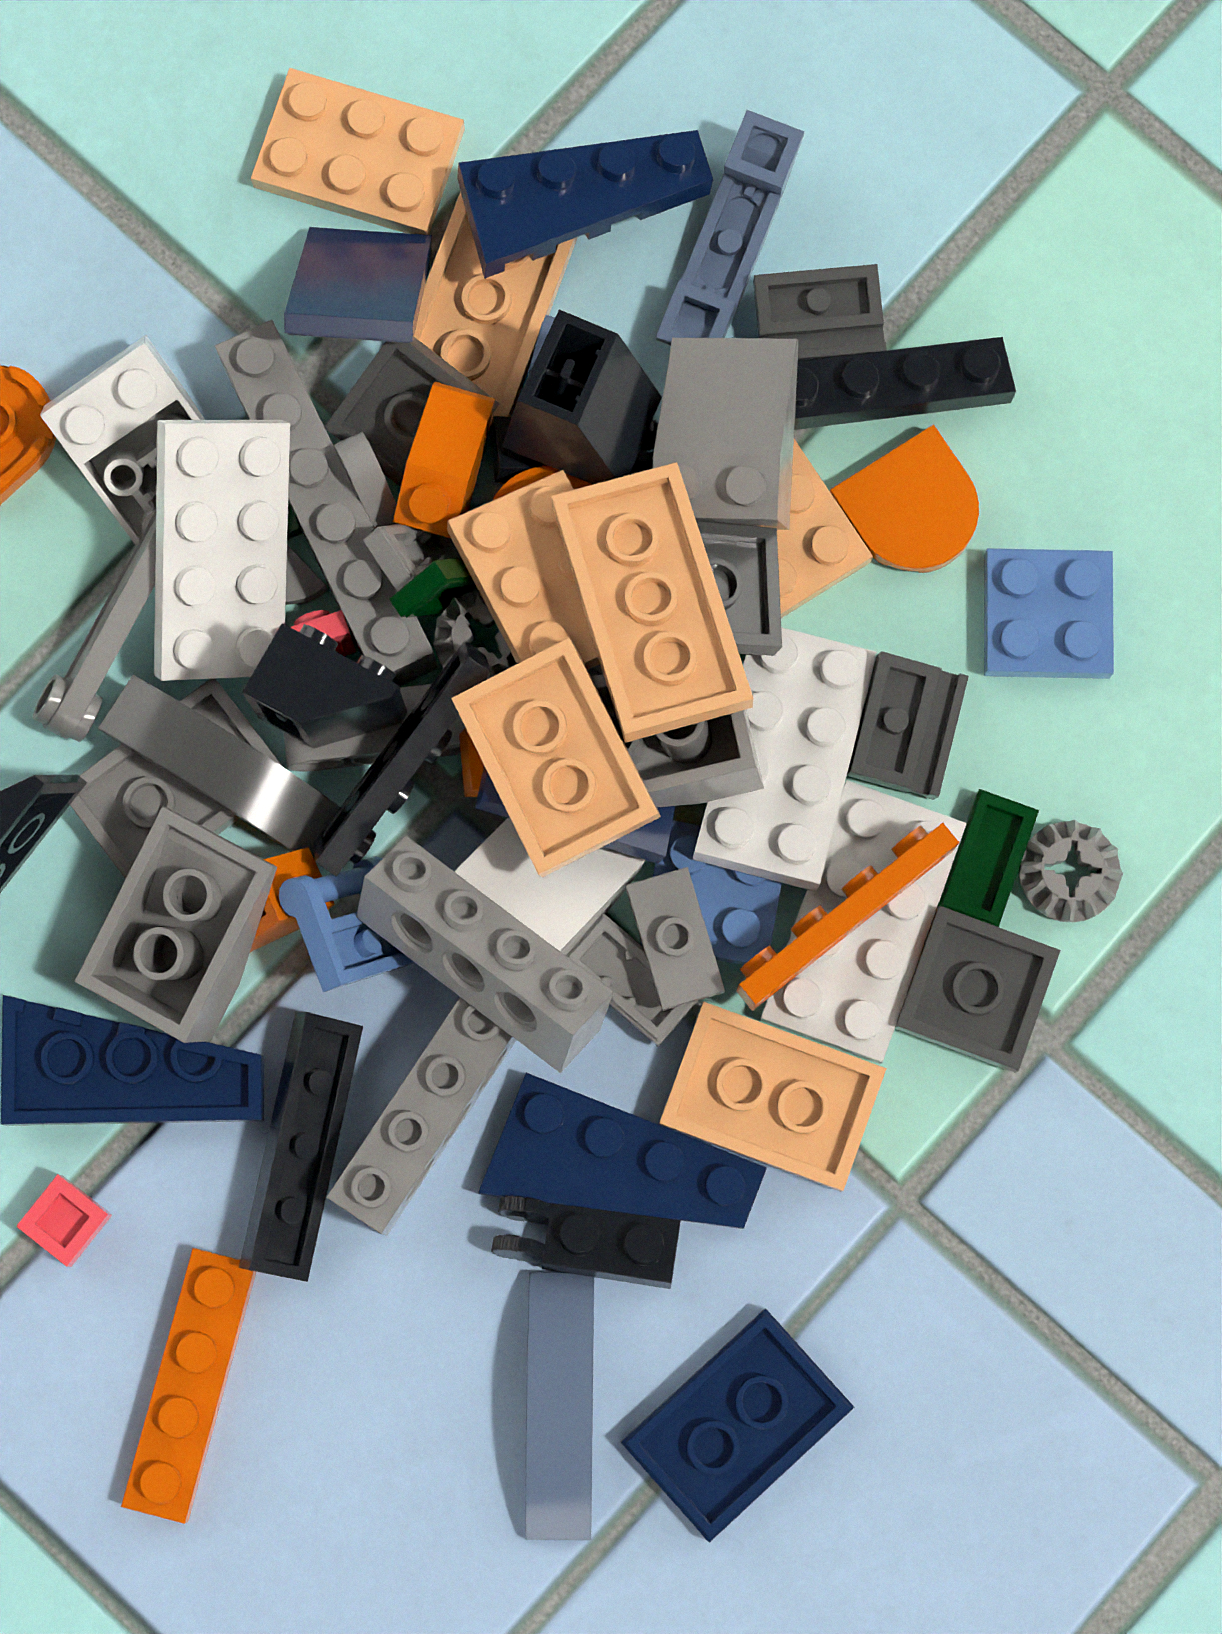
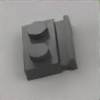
M878 264L754 275L753 289L758 337L797 339L799 341L798 361L887 351L883 330L884 319Z
M883 651L877 654L847 776L903 792L910 791L924 795V798L931 800L938 798L969 676L942 671L940 667Z

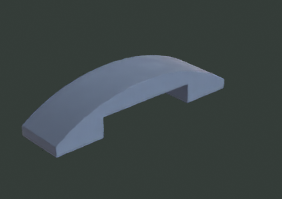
M746 110L725 162L723 177L681 281L678 280L656 334L657 341L671 346L672 338H725L773 222L805 131Z
M529 1273L525 1540H591L594 1277L570 1273Z

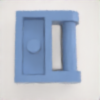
M375 856L362 859L357 864H354L352 869L340 872L337 877L331 874L313 879L303 875L287 879L279 889L280 904L288 915L296 917L323 993L415 963L356 918L357 912L331 919L326 906V902L355 894L361 895L364 876L383 858Z

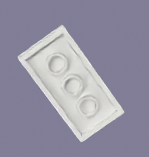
M158 420L154 676L161 681L251 677L282 623L285 624L290 449L289 422L284 420Z
M781 627L782 648L775 656L746 654L743 664L754 698L753 708L747 709L764 789L707 802L693 860L817 892L877 652Z
M846 780L818 891L806 890L794 925L819 905L827 913L831 912L847 899L841 888L868 866L872 865L877 873H880L897 859V856L891 849L920 825L929 834L941 823H944L960 842L966 823ZM959 844L950 855L767 999L760 1021L881 1064L889 1046ZM791 932L787 946L797 939L793 932Z

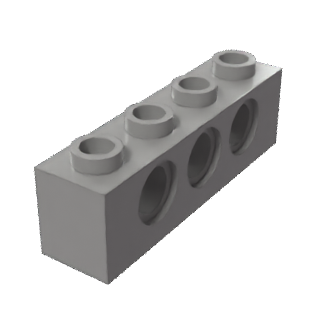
M405 836L364 876L356 918L559 1073L572 1062L600 1031L613 991L408 836Z
M460 997L326 1198L380 1234L387 1236L516 1042V1039Z

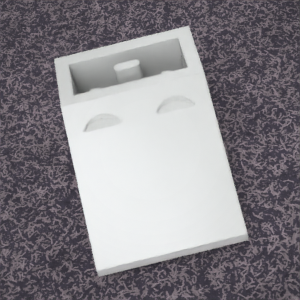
M147 335L44 405L40 414L41 418L135 545H137L156 510L154 491L157 485L158 420H205Z

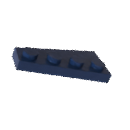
M698 130L459 162L457 174L484 279L504 272L505 264L529 255L531 260L534 261L555 253L557 244L585 234L588 240L611 232V225L629 217L635 216L639 220H643L710 195L713 183L712 173Z
M3 995L1 1125L264 1121V1056L261 1054L209 1042L184 1043L167 1033L150 1030L145 1027L111 1021Z
M526 1072L478 1194L496 1197L513 1195L523 1198L540 1199L549 1204L555 1203L744 1229L767 1167Z

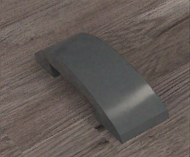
M132 675L98 727V730L151 764H157L260 830L261 834L289 852L309 847L315 860L314 841L340 808V806L243 740L135 675Z

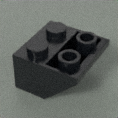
M559 309L518 397L502 447L559 471L564 470L565 473L593 485L630 475L662 396L618 333Z
M283 623L280 625L242 691L259 719L312 748H318L401 724L408 711L400 692V687L392 682L396 676L392 670L364 655H361L357 663L335 651L338 643L334 639L306 624L303 625L300 632Z

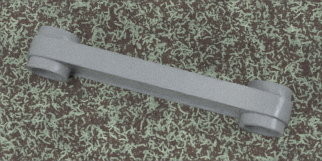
M156 485V488H155V491H154V495H155L156 497H157V485ZM156 510L64 678L55 674L50 679L35 707L33 719L42 723L43 728L65 739L70 737L81 742L92 727L102 704V697L96 695V692L155 586Z

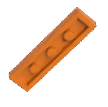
M941 823L929 834L921 825L914 829L891 849L897 856V859L880 873H877L872 865L865 868L841 888L847 897L846 900L829 913L819 905L790 929L797 937L792 943L778 954L769 945L744 964L740 971L746 979L739 984L736 992L752 1011L755 1010L950 855L960 842L944 823Z
M197 1248L192 1249L121 1504L123 1508L183 1524L189 1521L256 1276L255 1271L239 1268V1259Z

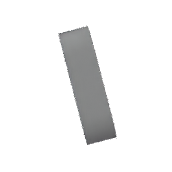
M360 432L334 444L333 446L374 530L381 526L399 524L393 522L397 504L364 433Z

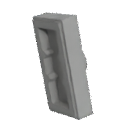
M402 524L377 527L363 540L397 592L434 560L461 558L451 538Z
M688 867L626 885V892L662 1011L724 993L725 988Z
M604 913L566 955L613 991L609 1005L657 1047L661 1045L698 1002L695 1001L662 1011L644 948Z

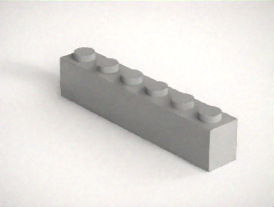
M269 320L215 345L223 368L249 420H284L290 423L288 502L338 607L344 614L347 625L361 654L376 660L396 674L392 682L399 687L438 669L433 649L417 617H401L389 600L397 591L363 541L374 531V528L273 320Z

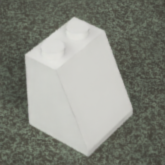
M507 818L454 872L564 955H567L602 913L606 914L626 891V885L631 884L645 860L601 847L542 878L538 875L512 820Z

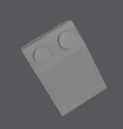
M672 338L653 453V468L678 463L696 521L789 530L799 343L797 339Z
M604 674L591 677L624 742ZM747 709L634 741L624 742L656 808L700 804L764 789Z
M162 806L74 982L184 1043L211 1041L240 984L277 866L168 807Z

